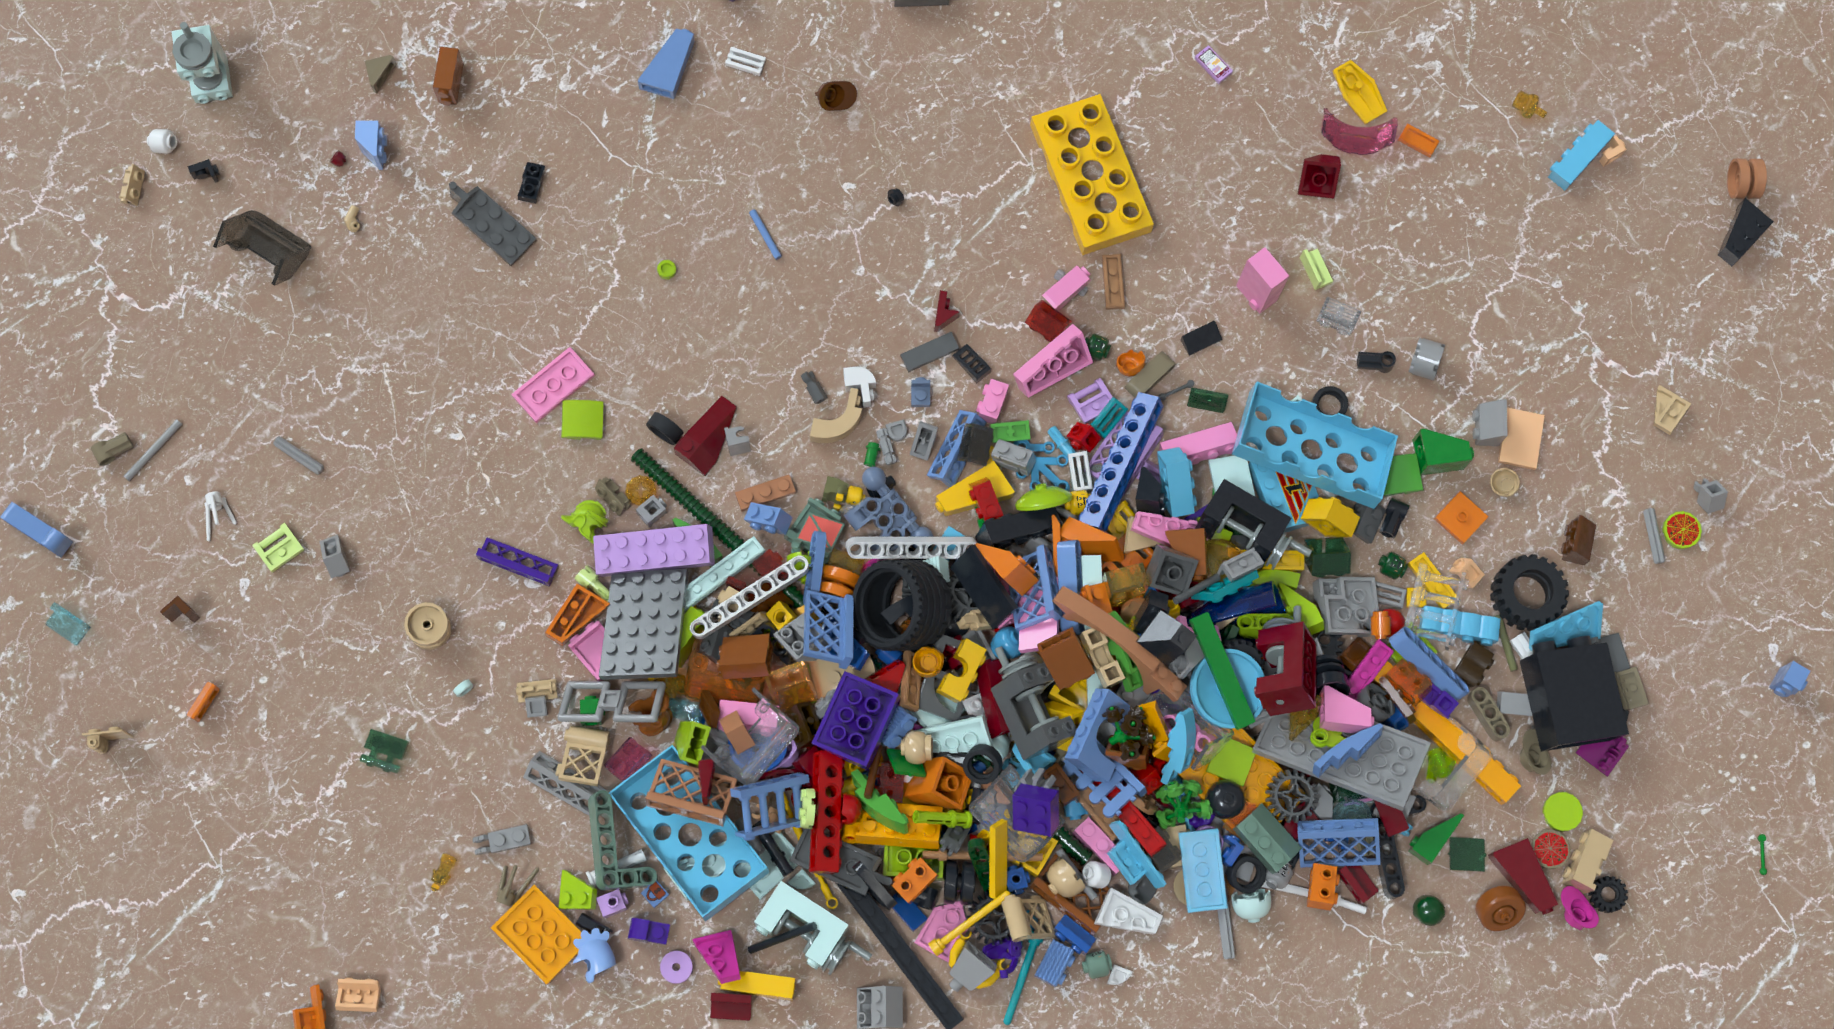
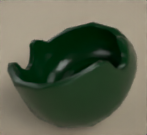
M1422 895L1413 904V915L1422 924L1435 926L1441 923L1445 917V906L1435 896Z

